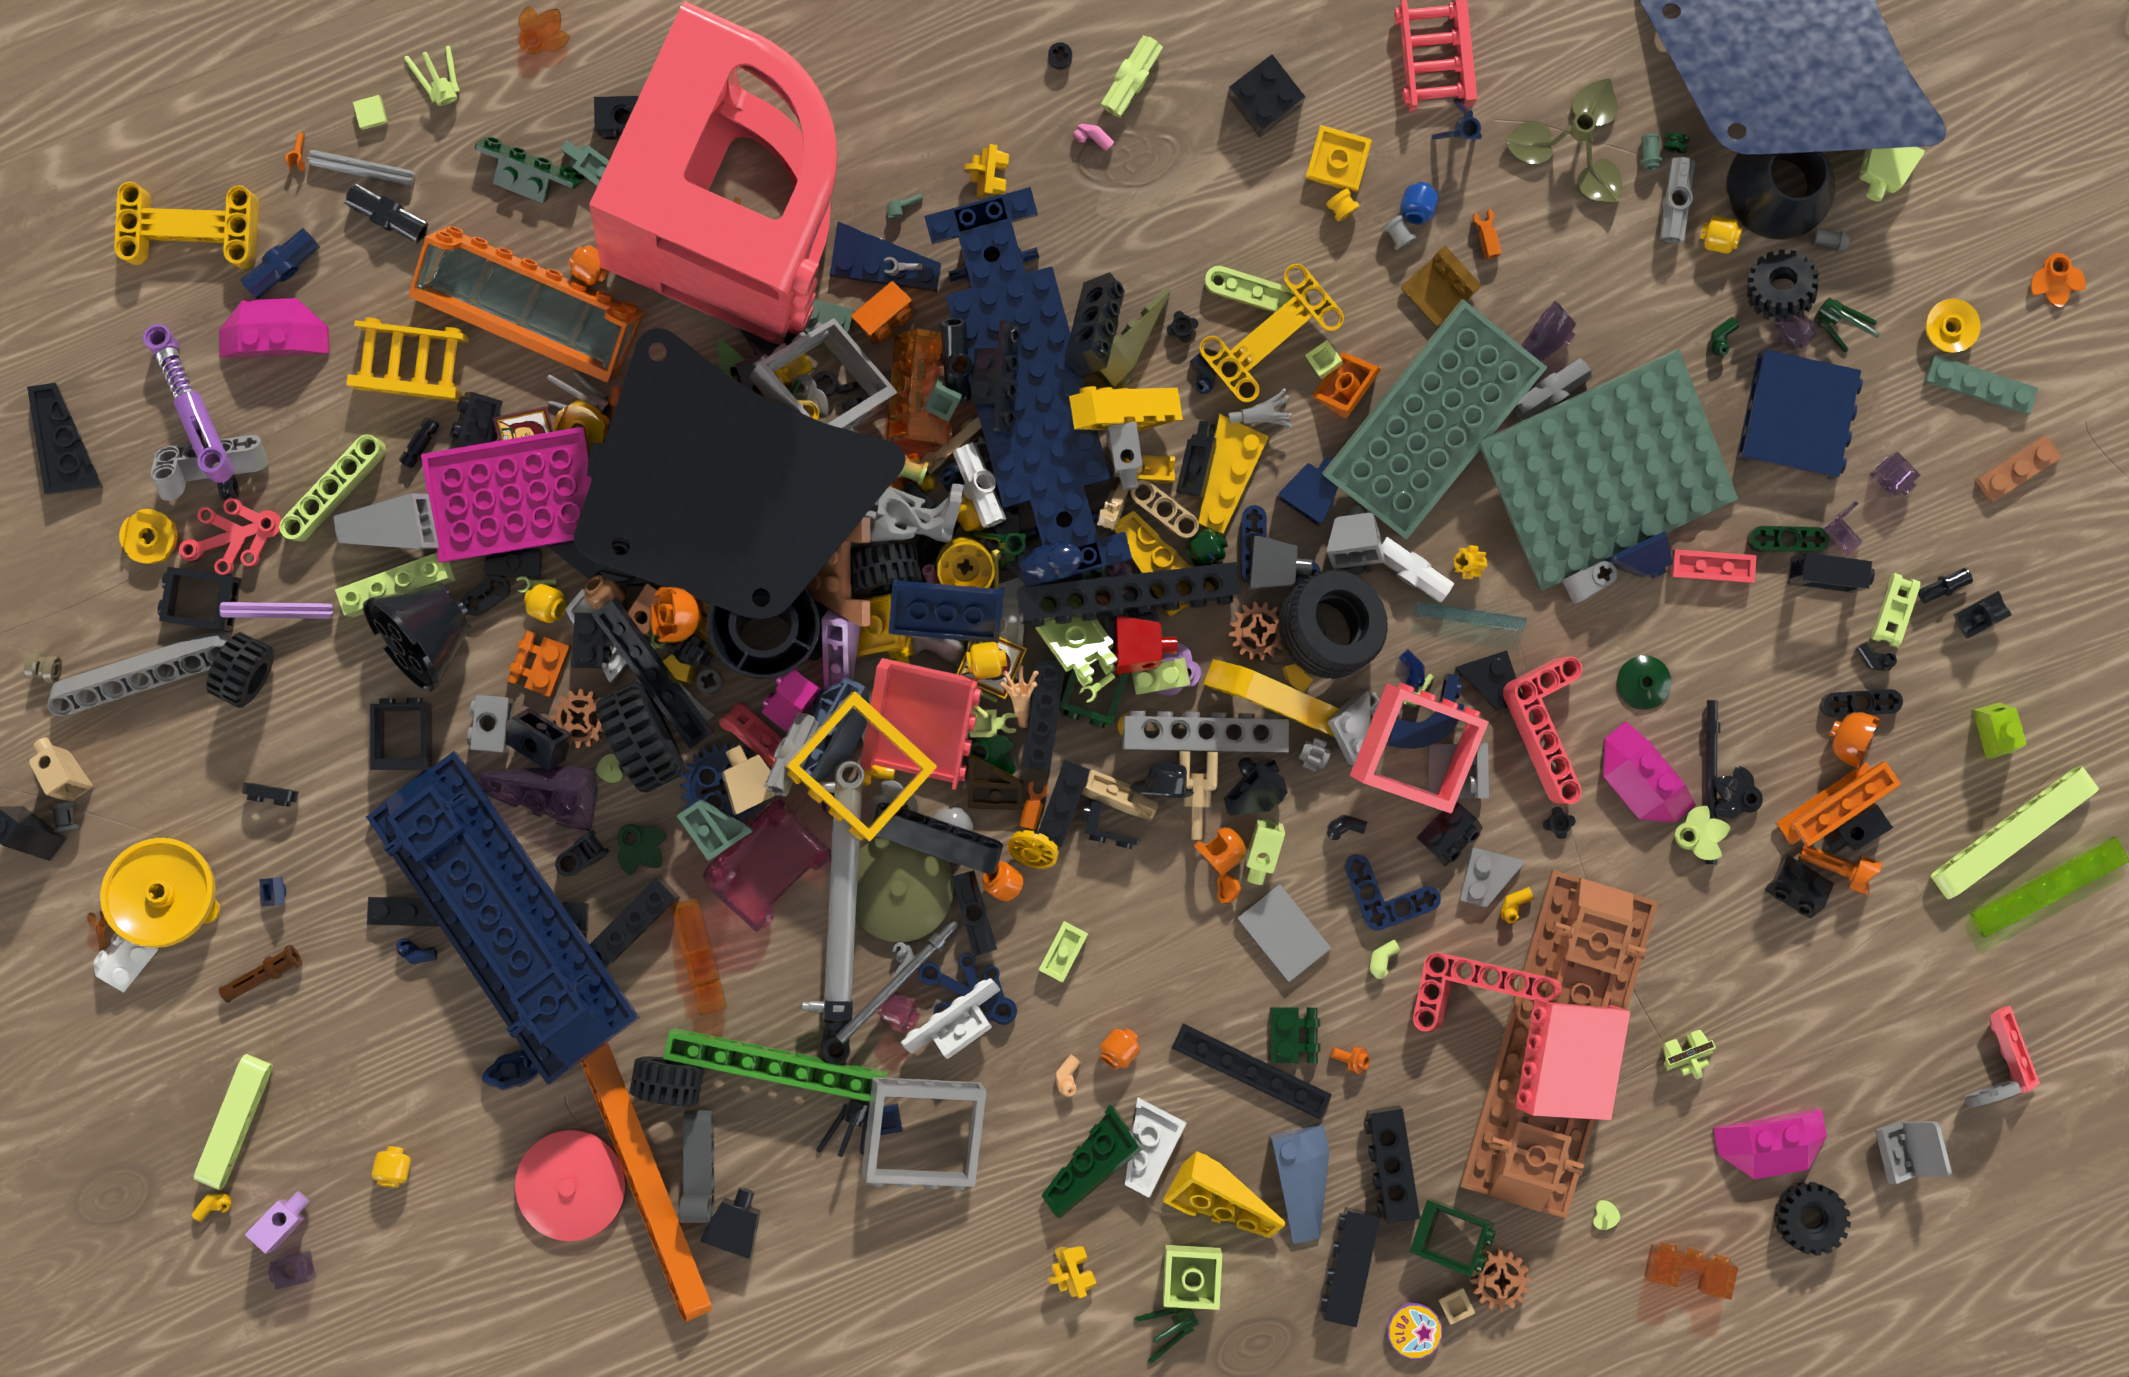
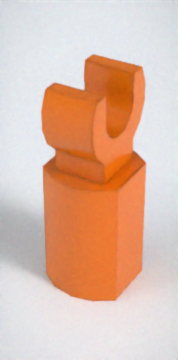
M1492 209L1486 212L1487 221H1481L1478 212L1474 213L1472 217L1473 224L1479 228L1478 237L1485 260L1502 255L1496 228L1492 226L1494 221Z
M1031 781L1028 784L1030 798L1029 800L1025 799L1019 826L1037 830L1044 805L1040 802L1041 798L1045 797L1048 792V785H1044L1043 791L1040 794H1036L1033 791L1034 782Z

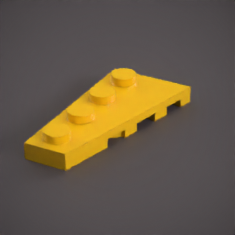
M1135 511L1119 519L1115 529L1112 530L1114 534L1126 533L1132 555L1131 561L1139 573L1193 567L1185 562L1173 547L1166 544L1159 537V534ZM1204 580L1203 586L1206 591L1210 592L1215 589L1212 584ZM1184 583L1177 584V592L1182 596H1187L1189 594L1188 586ZM1151 586L1150 590L1154 597L1161 599V589L1157 586ZM1190 604L1180 605L1178 610L1164 612L1169 618Z

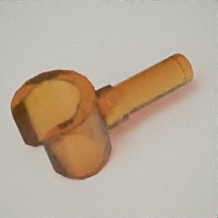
M100 911L101 918L96 923L95 914L90 912L87 915V921L90 925L95 926L99 950L107 949L104 926L108 923L104 914Z

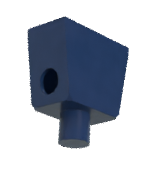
M1328 457L1323 459L1318 468L1307 463L1276 497L1318 527L1323 522L1339 488L1322 474L1332 461Z

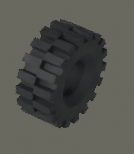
M1781 249L1778 255H1774L1773 251L1767 253V259L1761 256L1757 259V265L1753 263L1748 274L1747 297H1749L1750 306H1754L1755 313L1759 315L1763 312V318L1769 320L1770 316L1775 317L1774 322H1781V318L1786 317V321L1789 322L1793 321V315H1796L1799 319L1804 316V310L1809 312L1812 309V303L1815 304L1817 298L1819 273L1817 269L1814 270L1815 264L1812 260L1807 263L1806 255L1802 254L1800 257H1797V251L1791 250L1790 254H1785V249ZM1777 279H1788L1794 283V286L1787 290H1779L1772 286V282Z
M1801 1182L1798 1183L1799 1187H1789V1193L1787 1195L1782 1193L1779 1197L1783 1201L1781 1205L1776 1203L1775 1209L1779 1212L1778 1215H1774V1221L1779 1224V1226H1776L1777 1231L1783 1235L1782 1238L1785 1242L1805 1254L1821 1255V1252L1828 1254L1833 1252L1831 1247L1839 1248L1842 1245L1839 1242L1840 1238L1846 1239L1848 1233L1844 1232L1845 1228H1850L1851 1222L1847 1220V1216H1850V1211L1844 1207L1847 1205L1844 1199L1840 1198L1839 1194L1815 1182H1809V1184ZM1814 1207L1820 1211L1822 1220L1817 1227L1806 1228L1801 1220L1802 1213L1807 1208Z

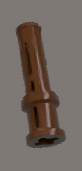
M287 945L281 953L273 957H266L262 965L225 986H221L219 994L226 1003H229L231 1000L252 990L269 979H279L282 977V973L289 969L302 966L301 957L292 945Z

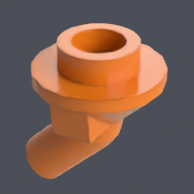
M1333 1047L1330 1052L1331 1058L1347 1063L1348 1070L1355 1074L1361 1075L1369 1067L1370 1055L1367 1054L1365 1048L1354 1047L1352 1053H1348Z

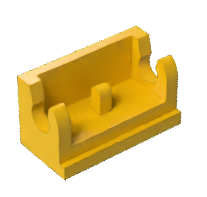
M1141 455L1143 467L1141 473L1137 474L1138 481L1147 480L1151 483L1162 484L1174 483L1175 456ZM1121 458L1123 462L1130 463L1128 458Z

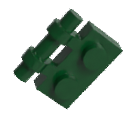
M1270 1007L1271 1063H1299V1052H1307V1063H1318V1052H1321V1045L1318 1043V1027H1320L1318 1007H1307V1018H1299L1298 1007ZM1299 1027H1307V1043H1299Z

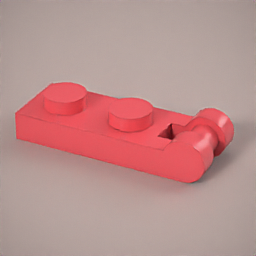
M736 702L730 708V713H725L719 719L720 726L726 731H731L757 755L759 754L769 766L773 767L775 762L774 754L782 738L744 704Z

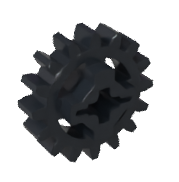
M692 634L684 641L667 642L671 645L668 652L695 668L701 663L712 669L718 660V657L708 651L710 644L695 634Z

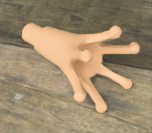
M1020 665L1018 667L1019 682L1014 684L1007 671H1003L1002 675L1005 676L1009 686L1005 682H1001L1000 685L1006 689L1012 699L1015 716L1018 718V726L1026 728L1029 726L1030 696L1034 687L1037 686L1034 680L1039 673L1035 670L1029 683L1026 684L1023 678L1024 667Z

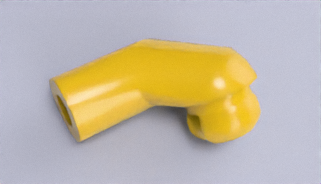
M1529 887L1505 897L1500 912L1501 918L1508 924H1514L1518 921L1519 916L1517 914L1521 904L1534 900Z

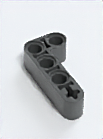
M713 1110L684 1111V1195L680 1200L681 1223H709L714 1216Z

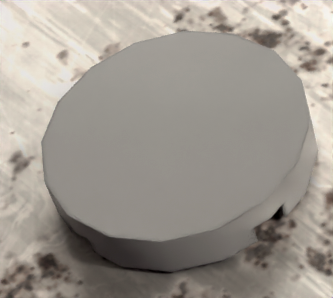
M2008 1081L1984 1090L1980 1089L1965 1095L1964 1100L1967 1108L1977 1107L2014 1096L2022 1090L2018 1082Z

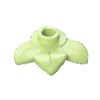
M1700 806L1691 810L1688 813L1686 823L1681 824L1676 829L1675 841L1681 848L1692 850L1700 859L1715 860L1722 857V852L1717 843L1727 836L1731 827L1722 820L1710 819L1708 806ZM1688 831L1694 834V839L1690 842L1684 838L1685 833Z

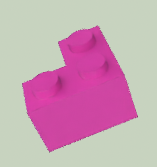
M796 669L784 676L778 677L776 683L779 685L775 689L777 693L771 692L762 703V706L765 708L761 713L787 733L795 715L798 712L805 714L823 692L819 686Z

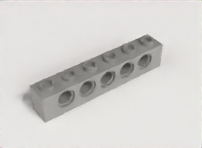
M1129 711V716H1123L1122 749L1288 753L1289 719H1282L1280 714H1265V719H1255L1254 713H1238V718H1227L1228 713H1211V718H1200V712H1184V717H1173V712L1157 711L1156 717L1146 716V711ZM1147 723H1153L1158 728V733L1153 739L1146 737L1144 734V727ZM1176 723L1181 724L1185 728V734L1181 739H1176L1171 734V728ZM1202 724H1207L1212 729V735L1207 740L1202 739L1198 733L1199 727ZM1231 724L1239 729V736L1236 740H1230L1226 735V729ZM1257 725L1263 726L1266 730V737L1262 741L1257 740L1253 735V730Z

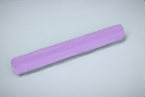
M222 602L220 603V616L236 618L330 619L333 617V605L323 603Z

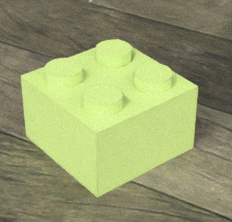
M1165 1245L1164 1307L1220 1310L1221 1248Z

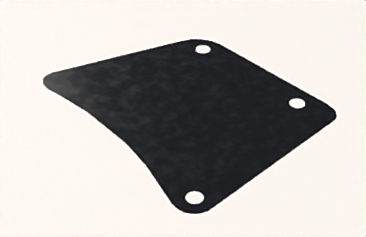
M651 329L643 333L637 340L573 536L574 544L581 555L595 562L663 587L684 589L696 599L745 617L755 619L770 618L784 612L794 602L902 472L906 460L905 454L898 445L889 440L867 436L823 423L763 397L723 373L674 333L666 329ZM653 343H661L665 346L667 352L662 361H654L650 358L648 352ZM617 537H624L629 541V551L624 555H617L612 549V542ZM763 588L769 592L770 601L766 606L758 607L754 604L752 594L756 589Z

